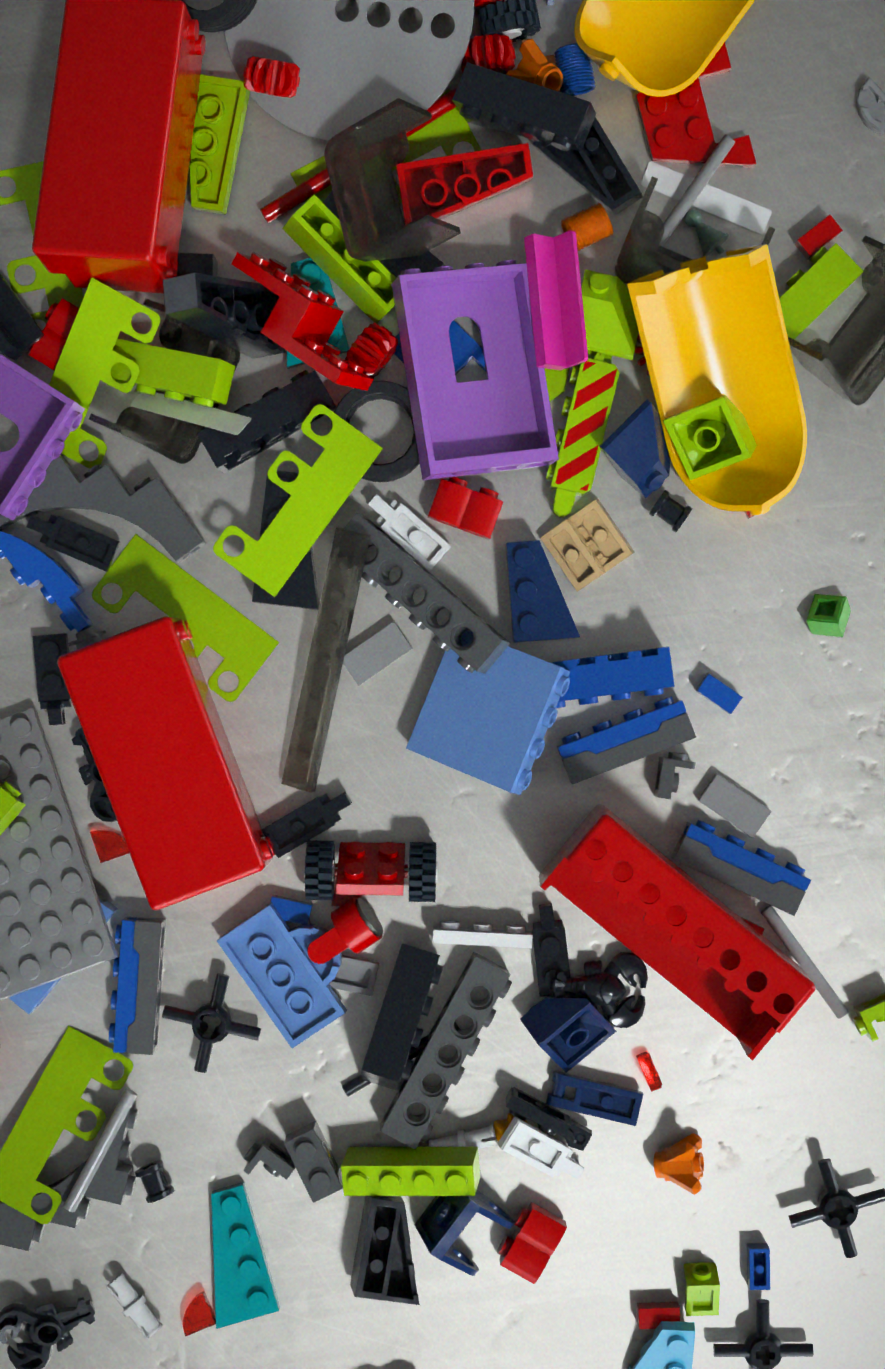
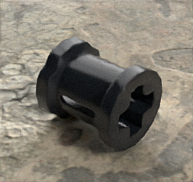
M665 490L649 512V515L660 517L670 524L672 531L676 533L693 508L682 506L669 496V492Z
M162 1160L149 1163L135 1171L136 1177L141 1178L147 1192V1197L145 1198L147 1203L161 1200L175 1191L174 1187L168 1184L164 1175Z

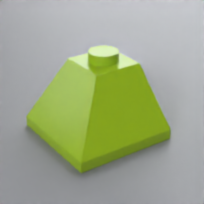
M585 269L581 290L587 350L633 360L639 331L628 287L617 276Z
M726 395L663 420L690 480L750 458L757 446L744 415Z

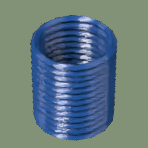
M569 44L556 49L554 52L556 67L563 74V84L560 88L561 93L575 96L594 90L596 85L592 61L578 44Z

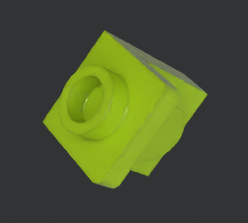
M885 992L853 1006L857 1014L853 1021L861 1036L866 1034L872 1042L879 1039L872 1021H885Z
M685 1263L683 1265V1272L685 1278L684 1308L686 1316L719 1315L720 1281L716 1263Z

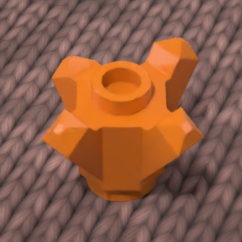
M533 39L522 40L519 51L523 58L516 70H509L505 75L559 91L563 84V74L556 67L554 55L544 56Z
M692 1133L670 1148H664L662 1151L655 1152L654 1171L656 1177L664 1178L665 1181H671L694 1195L700 1192L702 1185L699 1180L703 1177L704 1157L702 1152L698 1153V1150L702 1148V1138Z

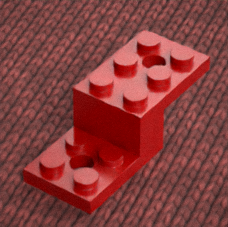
M237 252L231 264L279 296L260 333L333 383L368 391L374 379L364 373L365 367L353 359L348 358L347 361L339 356L341 351L327 343L344 312L334 305L336 299L321 290L317 292L309 288L311 282L297 274L292 276L285 272L287 266L273 258L268 260L255 252H252L251 256Z

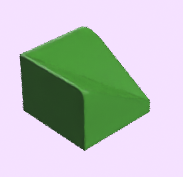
M814 594L806 620L810 632L815 635L843 637L851 612L847 597Z

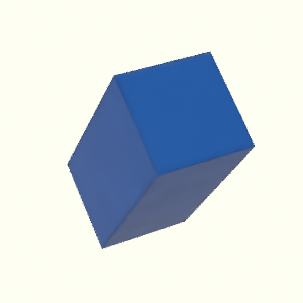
M710 674L705 675L695 690L728 714H732L743 698Z
M272 895L270 903L274 904L285 921L309 924L313 903Z
M767 1243L747 1244V1285L750 1290H771L770 1248Z

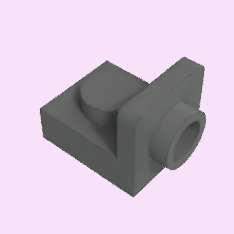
M669 752L668 758L659 757L654 796L671 799V793L677 792L679 773H675V767L695 769L696 763L688 761V754Z
M265 1138L261 1145L255 1142L243 1158L247 1161L243 1171L248 1175L260 1160L264 1162L263 1167L275 1177L281 1175L286 1180L295 1169L290 1155L267 1138Z

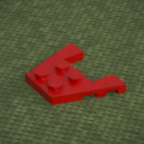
M725 42L701 75L682 91L663 97L650 96L641 92L636 94L635 99L651 161L683 164L705 163L719 144L715 143L699 79L730 72L731 64ZM749 135L733 139L735 144L719 165H738L744 168L755 167L756 160Z

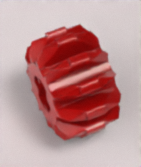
M497 33L470 38L468 48L461 63L462 73L468 62L506 74L515 67L514 59H516L512 40L506 35H499Z
M258 56L249 57L246 67H244V87L249 91L291 98L296 96L297 87H299L300 68L290 62Z
M374 322L364 328L363 332L357 336L355 342L351 344L352 346L347 352L345 360L347 361L350 358L365 367L364 373L374 379L391 360L398 346V339L384 326Z

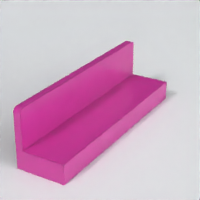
M569 230L555 237L534 233L524 237L536 367L563 370L586 362L588 360L576 232Z

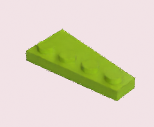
M200 74L190 164L191 207L195 210L224 215L227 213L250 91L244 87V81Z

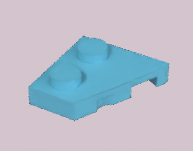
M661 1321L653 1332L652 1339L647 1341L640 1350L641 1356L634 1366L630 1365L627 1368L692 1369L695 1323Z

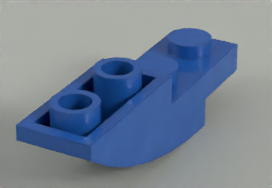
M0 531V558L7 557L13 566L10 572L21 586L26 583L28 587L33 588L42 583L43 587L40 588L42 594L50 604L57 603L63 612L59 616L70 631L76 629L77 632L91 628L93 623L75 600L76 597L85 591L76 579L59 562L43 550L17 536Z

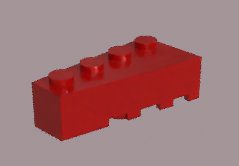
M529 143L396 164L407 234L533 179Z

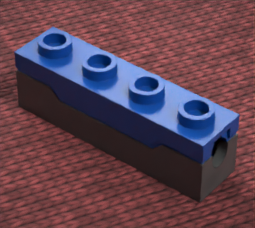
M671 696L655 702L654 706L656 709L643 713L642 709L639 708L623 714L625 721L612 725L611 720H607L592 726L594 732L588 735L581 736L579 731L561 738L563 744L557 746V749L562 757L561 759L570 783L573 785L696 738L683 701L677 700L674 702Z
M697 820L696 825L687 822L683 834H681L672 853V859L795 916L806 893L805 890H807L811 882L810 879L803 876L805 869L788 861L786 866L783 867L773 862L776 857L775 855L760 848H757L755 853L743 848L746 843L745 841L730 834H727L725 839L713 834L716 828L703 821Z
M127 916L122 920V925L117 924L115 944H120V956L114 959L113 977H118L117 990H113L111 995V1010H116L115 1023H111L109 1027V1043H114L113 1052L115 1053L126 1052L130 1054L153 1055L157 1050L166 919Z

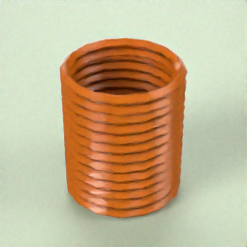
M599 202L594 204V206L591 205L588 209L585 208V210L579 211V213L576 212L573 216L570 215V217L561 220L564 233L569 230L576 232L578 251L593 245V243L596 244L599 240L602 241V239L608 238L610 235L613 236L614 233L608 214Z

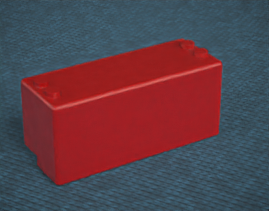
M65 0L32 250L48 272L66 274L77 288H88L91 278H94L114 290L164 294L163 280L177 276V259L200 74L206 48L205 36L199 35V22L197 19L191 18L186 4L182 0Z
M168 616L158 618L66 653L57 659L58 667L146 898L153 910L163 909L260 872L276 855L270 837H265L262 832L259 819L190 641L193 638L189 623L187 620Z
M602 804L594 807L539 874L540 887L546 891L550 885L553 886L736 1036L747 1057L752 1061L775 1033H780L815 992V984L796 962Z

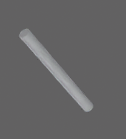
M725 134L649 243L648 246L657 253L661 251L735 144L731 137Z
M771 905L767 906L761 911V914L798 965L815 984L817 991L838 1019L844 1017L849 1012L775 909Z
M126 1088L63 1205L66 1210L70 1212L76 1211L137 1096V1093Z

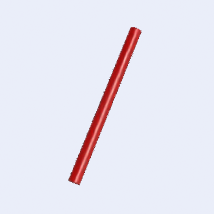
M457 88L438 98L430 108L407 125L372 139L262 207L260 211L267 223L277 219L314 194L319 193L456 108L457 106L452 99Z

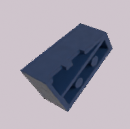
M540 540L506 543L513 643L579 638L580 635Z

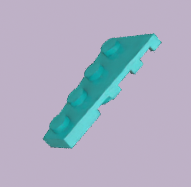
M242 1182L212 1191L216 1329L278 1312L280 1305L245 1183Z

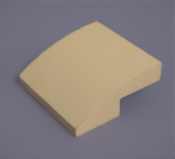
M598 498L540 537L577 592L635 553Z

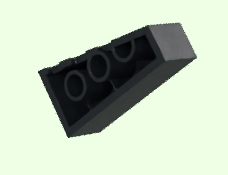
M468 62L452 99L460 111L459 114L465 118L467 123L522 136L532 141L550 143L563 151H570V149L582 151L596 116V112L589 101Z
M191 273L163 280L164 303L167 315L253 359L285 353L284 348L260 333L279 299L278 295L260 283L200 273Z
M304 370L290 379L292 383L281 389L279 386L263 394L262 399L252 404H245L235 410L233 413L251 418V421L238 435L208 427L198 432L197 435L216 468L223 474H226L301 430L303 421L316 405L321 404L334 411L336 405L316 370L311 373L308 370ZM316 415L312 419L311 424L317 421L318 419L324 417L325 415Z
M277 471L278 477L284 482H292L298 476V473ZM268 475L260 537L291 496L272 482ZM310 548L275 597L254 583L252 602L320 611L313 548Z
M402 943L361 1069L362 1080L399 1091L402 1079H409L414 1061L409 1060L412 1047H419L424 1029L419 1028V1023L422 1015L428 1017L434 997L428 996L432 984L438 985L444 966L438 965L440 955Z

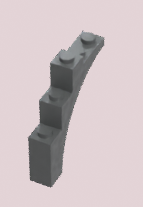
M62 454L51 461L46 469L44 481L40 486L33 489L28 497V505L22 514L16 516L14 520L0 514V531L31 515L69 508L96 510L119 516L139 526L151 535L179 563L206 545V542L163 482L157 477L153 480L148 477L139 482L133 488L135 493L131 495L112 467L107 464L103 467L98 464L89 469L83 475L86 479L81 482Z
M135 1100L75 1212L66 1210L63 1205L87 1160L64 1178L47 1185V1187L61 1195V1203L51 1223L75 1228L81 1219H86L91 1200L86 1199V1197L121 1205L126 1195L132 1196L136 1183V1176H131L133 1165L122 1163L121 1160L126 1161L130 1151L131 1142L126 1141L128 1129H134L138 1116V1110L133 1109ZM38 1193L33 1197L31 1207L36 1214L44 1215L51 1210L52 1199L46 1193ZM0 1201V1245L29 1251L35 1241H41L45 1224H40Z

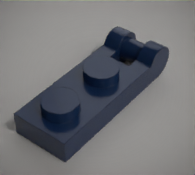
M553 1071L551 1081L554 1084L552 1093L547 1095L546 1104L636 1126L644 1095L643 1092L574 1076L563 1071ZM566 1086L576 1088L573 1099L564 1096Z

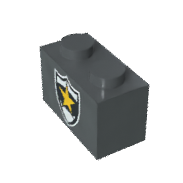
M317 1121L286 1136L284 1145L313 1203L343 1189L341 1170Z

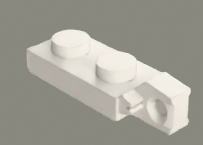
M377 494L369 501L368 506L380 515L375 521L380 526V529L429 572L450 549L451 546L402 503L399 504L394 499L388 505Z
M515 1116L497 1143L503 1151L551 1177L559 1176L561 1171L578 1179L585 1169L579 1164V1161L571 1157L574 1151L565 1143Z

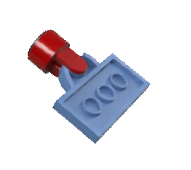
M353 897L332 911L330 915L334 927L330 930L315 924H302L290 929L274 904L270 903L217 940L291 1048H294L346 1013L347 1009L329 985L336 977L341 966V952L350 948L354 953L359 954L382 938V925L372 908L362 898Z

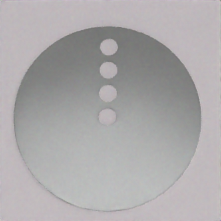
M257 0L254 9L251 10L250 15L242 23L232 27L230 30L224 31L225 40L231 61L241 81H244L243 73L247 59L252 56L290 62L300 68L299 87H297L296 96L288 98L250 91L252 98L278 122L294 131L322 140L337 142L361 141L391 133L407 125L430 108L443 94L457 73L468 48L473 26L474 0H356L359 5V12L357 17L350 22H343L337 17L336 5L339 0ZM374 3H385L390 9V20L383 27H374L368 22L367 12ZM407 8L418 9L423 18L421 27L413 33L404 32L399 25L400 14ZM441 13L449 14L455 23L454 31L447 38H437L431 31L433 18Z

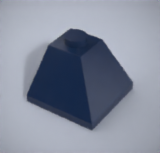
M647 399L600 445L620 477L644 498H647L653 491L658 490L670 472V456L660 416L652 402Z
M544 998L520 1018L536 1043L566 1073L617 1032L587 998Z

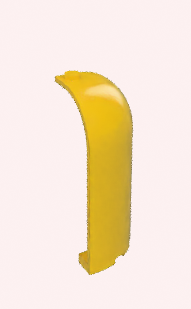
M583 0L575 19V39L578 46L599 66V72L611 81L617 79L628 87L646 95L655 97L669 96L687 88L701 75L755 0Z
M767 244L729 250L726 252L727 256L709 261L706 260V256L680 263L681 269L664 274L663 270H658L627 283L667 449L677 474L684 484L707 504L726 511H750L751 515H760L768 512L770 506L781 500L791 491L802 471L807 447L805 412ZM726 395L744 415L757 446L750 458L690 480L663 420Z

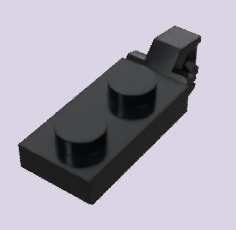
M52 514L48 522L31 515L26 526L42 534L39 542L46 544L45 546L106 572L109 571L120 545V541Z
M67 633L33 636L40 708L47 709L50 726L66 724L64 707H71V698L58 667L57 659L61 655L69 653Z
M346 792L330 800L326 793L263 828L262 832L265 837H270L276 856L280 858L304 844L307 840L333 827L336 822L342 819L338 812L351 805L352 801Z
M550 903L539 905L540 922L533 923L532 930L540 997L554 995V992L550 989L551 979L555 978L556 972L563 971L566 978H571L565 927L563 926L562 919L554 920L553 906Z
M511 1087L506 1096V1107L509 1108V1112L513 1116L524 1121L528 1118L538 1123V1127L549 1135L555 1136L557 1133L565 1137L569 1147L581 1151L585 1149L592 1136V1130L571 1120L569 1115L515 1087Z

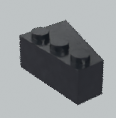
M596 117L582 151L574 149L563 151L550 143L534 141L532 143L541 154L614 215L643 198L640 189Z
M365 1196L350 1282L354 1297L420 1305L410 1248L411 1243L405 1203L401 1196Z

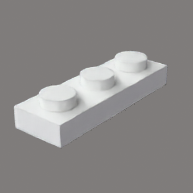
M440 921V926H433V943L532 948V931H526V926L508 924L506 925V930L493 929V924L473 923V928L460 927V922Z

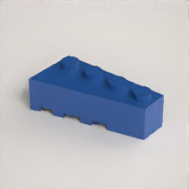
M669 647L550 662L570 671L568 676L570 678L569 688L563 697L560 696L556 708L566 707L565 701L578 699L579 705L599 703L598 696L611 695V700L615 701L630 699L631 692L644 691V696L664 694L663 688L675 687Z

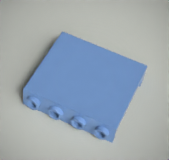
M466 630L462 634L461 643L464 647L472 643L474 638L473 632ZM508 646L485 674L476 670L470 673L457 662V659L460 657L452 649L448 652L445 651L406 749L510 793L521 795L522 790H526L531 782V768L535 759H538L544 750L545 741L543 738L547 728L552 727L558 713L556 706L560 696L563 697L569 688L570 678L568 676L570 671Z

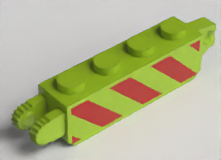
M588 350V360L572 368L569 383L575 385L572 397H565L561 415L566 416L567 419L564 429L558 428L555 437L557 448L559 449V460L548 466L546 480L551 481L550 489L556 490L552 510L559 518L567 517L571 513L576 495L583 496L592 488L601 451L600 445L603 443L620 374L616 365L611 364L612 355Z

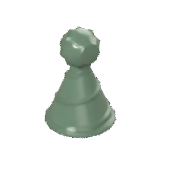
M698 210L688 211L685 215V223L688 227H696L695 231L698 234L703 256H708L714 250L719 255L722 254L725 250L720 245L727 240L729 235L702 223V215Z

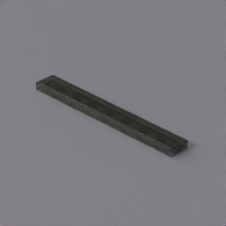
M336 527L281 782L283 785L309 793L316 790L371 536L341 527Z

